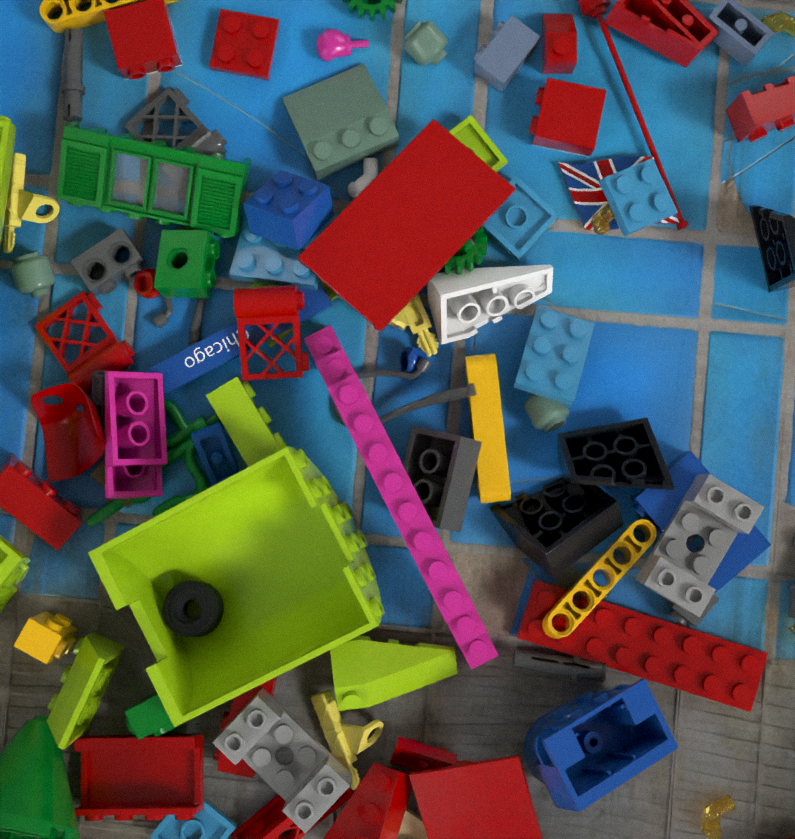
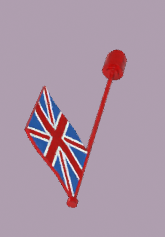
M577 0L583 17L590 16L591 19H598L652 156L616 157L584 164L559 162L558 164L585 230L591 231L620 229L599 181L609 175L653 158L678 211L675 215L655 224H676L678 231L689 226L688 221L683 220L607 25L603 23L605 21L603 15L608 12L606 8L611 5L610 0Z

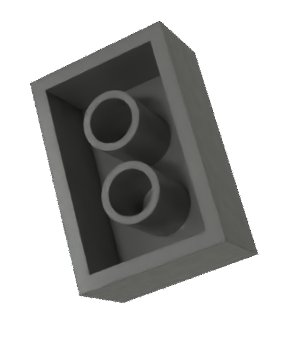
M412 426L403 466L434 527L461 532L482 442L459 435Z

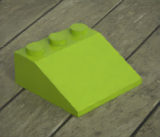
M95 632L86 635L85 638L81 637L73 651V654L77 655L73 665H68L60 679V682L64 683L59 694H54L47 708L51 712L47 723L58 748L66 749L88 731L125 651V646Z

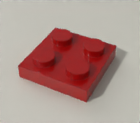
M220 9L209 65L210 69L269 81L280 26L279 19Z

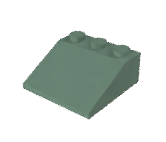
M364 63L282 98L317 180L362 162L365 158H371L399 146V134Z

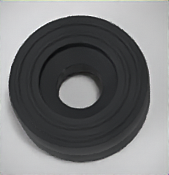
M194 580L183 581L175 585L167 594L163 606L164 618L169 628L176 634L184 637H203L217 628L224 611L220 593L212 585ZM196 600L200 605V612L196 617L192 618L188 615L187 607L191 601Z

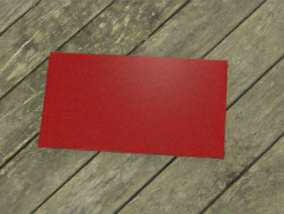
M433 119L298 256V260L371 323L376 330L382 332L516 189L441 126L439 122Z
M519 755L414 771L409 774L428 839H543Z

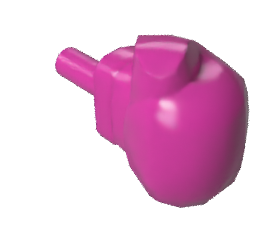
M326 29L317 37L316 41L318 55L326 62L333 60L335 57L351 56V49L369 47L368 40L350 41L349 34H342L337 29Z

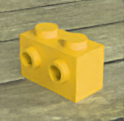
M46 611L28 619L14 647L48 664L56 659L60 660L64 654L69 655L77 642L74 636L78 628L71 625L72 620L58 613L54 616Z

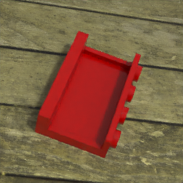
M203 733L162 734L157 737L150 734L139 741L136 735H85L74 741V752L81 751L80 807L75 808L76 816H85V821L103 820L104 816L114 815V820L116 821L132 820L134 815H145V820L150 821L164 819V815H175V820H190L194 818V814L204 810Z

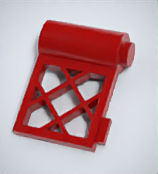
M297 285L235 288L233 303L238 325L242 381L304 377V371L310 370L308 352H302L299 315L300 309H305L304 291H299ZM280 323H293L294 336L287 344L273 333ZM264 324L274 325L271 329H268ZM245 325H257L267 334L255 345L246 337ZM269 336L283 347L273 360L259 349ZM293 341H294L295 351L292 350V349L289 347V346L293 343ZM247 345L252 349V351L249 354L247 350ZM285 351L295 358V371H284L275 363ZM256 352L269 365L263 372L249 373L248 360ZM271 367H273L277 372H267V371H268Z
M82 291L37 323L35 328L67 373L70 382L79 386L89 396L92 393L91 373L93 371L122 372L134 363L132 356L136 353L125 339L120 342L99 312L103 306L92 292L87 295ZM84 302L88 307L86 321L72 319L74 308ZM93 316L97 320V322H92ZM55 322L64 323L62 338L51 337L46 328ZM71 324L85 326L82 342L68 340ZM91 327H98L104 330L107 335L106 338L97 344L88 343ZM55 343H60V348ZM67 344L81 346L79 357L69 364L64 357Z

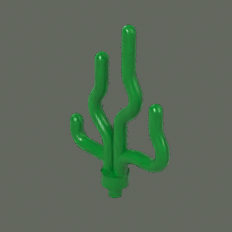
M164 399V409L178 431L166 437L167 448L176 447L167 452L168 464L161 466V472L163 473L166 467L184 456V462L195 480L196 487L190 494L175 495L165 500L153 509V517L207 489L208 481L197 463V450L191 438V433L218 422L221 424L222 422L216 413L207 419L204 415H201L188 424L179 408L172 401ZM105 470L100 473V478L104 482ZM152 497L112 500L88 516L86 523L89 527H95L124 506L140 504L150 500Z

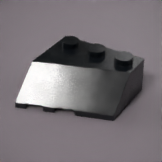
M749 206L769 293L795 287V218L789 214L761 206Z
M648 418L557 434L558 460L564 479L569 483L674 490V484Z
M564 477L545 484L543 490L529 496L526 493L515 497L516 501L501 507L499 503L490 507L491 512L515 546L552 578H555L623 526L616 499L597 485L572 484L565 481Z

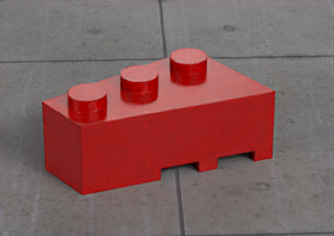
M619 0L603 22L685 68L707 48L719 33L687 0Z
M795 75L786 78L785 82L774 86L772 83L762 86V91L752 95L749 90L741 92L730 104L725 112L738 143L748 139L750 143H754L765 138L768 131L777 129L778 132H781L795 125Z
M12 453L0 466V507L58 551L82 524L83 516L80 514L82 510L71 500L67 499L65 501L50 483L42 480Z
M373 763L323 839H397L412 790L410 773L391 766Z

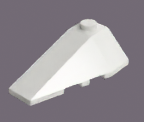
M549 264L473 268L471 272L467 269H462L461 275L457 274L456 269L451 270L448 275L445 272L437 273L427 283L428 304L441 345L469 338L478 333L477 329L490 321L494 324L501 321V315L512 309H523L552 293L553 266Z

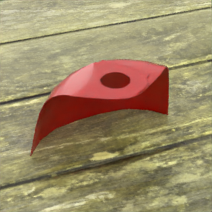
M64 383L50 387L31 396V404L41 423L44 435L48 482L67 480L79 476L92 467L105 451V440L98 413L90 397L73 383ZM47 396H58L63 399V402L57 405H49L44 403L43 399ZM80 404H81L82 407H83V411H82V412H80V411H78V410L76 409L77 406L80 405Z

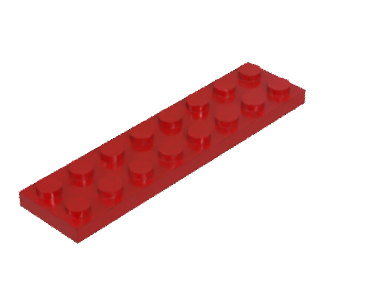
M536 579L533 580L516 635L518 639L572 656H579L581 659L606 663L607 667L751 712L768 653L603 600L595 606L571 634L559 639L550 638L543 631V619L565 595L568 589ZM575 593L572 599L573 604L578 609H584L586 604L585 598L581 594ZM555 615L552 619V626L556 631L563 632L565 621L562 617Z

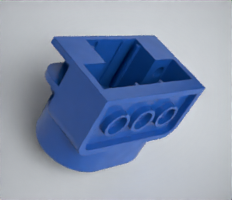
M642 678L632 685L620 684L610 690H598L594 693L586 691L575 697V699L538 718L526 734L524 757L530 772L537 780L545 784L557 808L580 812L679 747L645 678Z

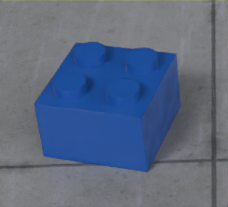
M283 170L277 172L243 203L250 233L297 250L334 216L329 185Z

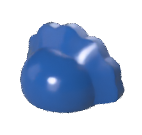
M404 348L400 357L402 372H415L417 370L415 366L421 357L427 360V354L421 348Z

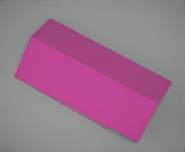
M106 371L105 499L122 500L163 496L161 466L168 464L162 373Z

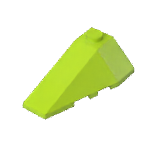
M359 635L330 650L338 711L371 707L458 674L455 647L427 643H417L415 646L399 644V641L394 639H388L387 643L370 641L369 636Z

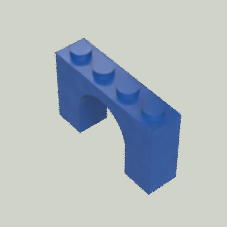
M684 451L667 465L674 484V490L641 488L630 497V500L634 503L631 508L640 519L647 518L655 526L656 538L658 540L696 475L710 474L691 451ZM755 525L749 535L738 533L708 583L709 586L716 589L715 593L771 546ZM686 541V546L691 552H696L701 548Z

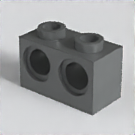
M122 228L71 260V263L88 289L97 296L109 294L118 287L116 283L125 277L128 279L135 277L143 270L142 266L147 264L129 234ZM122 250H129V259L124 263H118V254ZM98 266H104V275L100 279L94 280L92 277L93 270Z

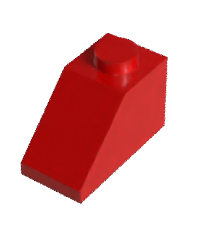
M542 14V74H572L577 63V31L573 15Z

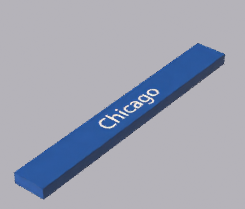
M320 281L317 290L299 288V291H304L305 309H300L299 314L300 324L333 307ZM237 322L143 372L162 373L164 396L240 356ZM280 323L273 333L278 336L293 328V323ZM264 324V325H265L268 329H271L274 324ZM245 325L246 337L255 345L267 334L257 325ZM269 336V337L265 340V342L271 340L272 338ZM247 345V350H248V351L252 350V349Z

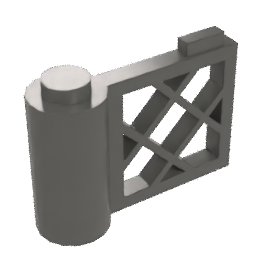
M169 87L124 125L130 134L137 136L136 140L139 141L162 140L172 142V148L194 147L196 148V153L209 156L213 153L225 154L227 152L224 148L227 142L216 129L211 132L186 106L190 101L178 88L174 91ZM171 99L176 104L175 115H160L161 106ZM144 121H153L152 135H140L135 129ZM159 122H174L173 136L158 135ZM180 122H192L197 127L189 136H179ZM159 162V166L181 191L188 186L190 168Z

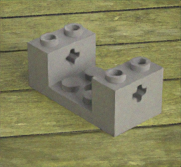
M697 474L635 580L685 611L700 617L716 591L708 583L738 533L749 535L765 507L710 474ZM693 534L698 535L702 541L701 548L696 552L689 551L686 546L688 537Z
M264 688L243 707L213 741V744L234 765L243 759L285 800L282 811L304 833L322 817L351 784L352 773ZM281 747H289L294 753V759L288 763L281 762L277 758V750Z

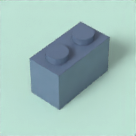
M722 0L706 19L719 32L712 41L744 67L748 65L775 33L736 0Z
M511 15L506 23L501 21L491 35L494 39L488 46L483 44L473 58L476 61L474 73L501 93L535 51L541 37L513 15Z

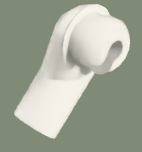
M363 159V175L348 185L347 190L350 197L356 198L378 176V159Z

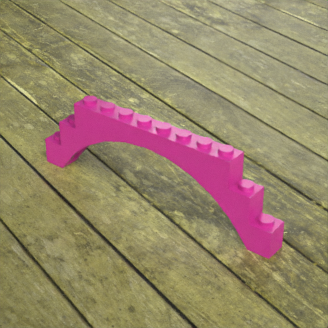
M329 325L305 337L304 341L327 389L471 670L499 656L332 326Z

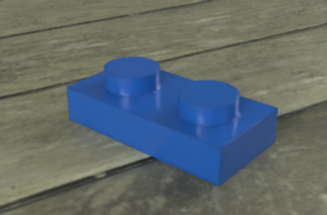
M220 422L191 433V438L212 486L240 472Z

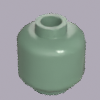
M419 20L404 36L406 39L404 49L420 66H426L430 62L436 66L447 54L444 48L448 43V38L432 21L423 23Z
M38 251L14 258L16 263L10 269L18 291L23 294L30 293L32 298L49 293L48 287L53 285L56 279L48 257L39 255Z
M529 393L530 398L526 401L524 408L536 429L549 433L566 424V418L570 412L566 404Z

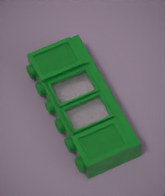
M76 121L64 125L56 199L65 200L72 206L83 207L88 205L97 207L98 211L105 213L125 212L127 217L133 219L153 218L156 223L161 225H173V223L185 225L184 228L186 230H208L221 238L235 237L241 230L244 214L243 203L246 200L252 159L245 158L242 162L226 159V155L222 153H213L209 156L196 153V148L185 146L182 149L167 147V142L162 140H154L149 143L136 140L137 136L134 134L116 136L107 134V129L95 127L91 130L80 128V122Z

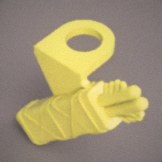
M13 153L3 226L5 233L2 246L5 254L13 252L15 244L14 228L21 227L22 220L48 223L57 217L60 209L55 199L24 190L26 155ZM45 204L52 206L49 214L44 216L36 214V210L40 206Z
M418 293L388 325L404 331L409 326L412 334L418 335L416 341L418 348H421L427 354V357L437 354L436 348L439 347V342L435 338L436 335L428 330L432 328V325Z
M320 691L311 696V703L320 721V726L323 729L331 754L352 773L350 788L355 790L360 784L361 779L358 777V771L353 767L352 763L358 760L356 754L364 751L377 741L383 731L384 724L379 719L370 722L364 727L344 724L332 691ZM376 728L374 734L367 740L371 731Z

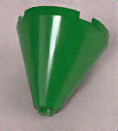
M35 715L33 720H27L0 753V839H79L80 833L63 752L61 748L57 747L47 723V716Z

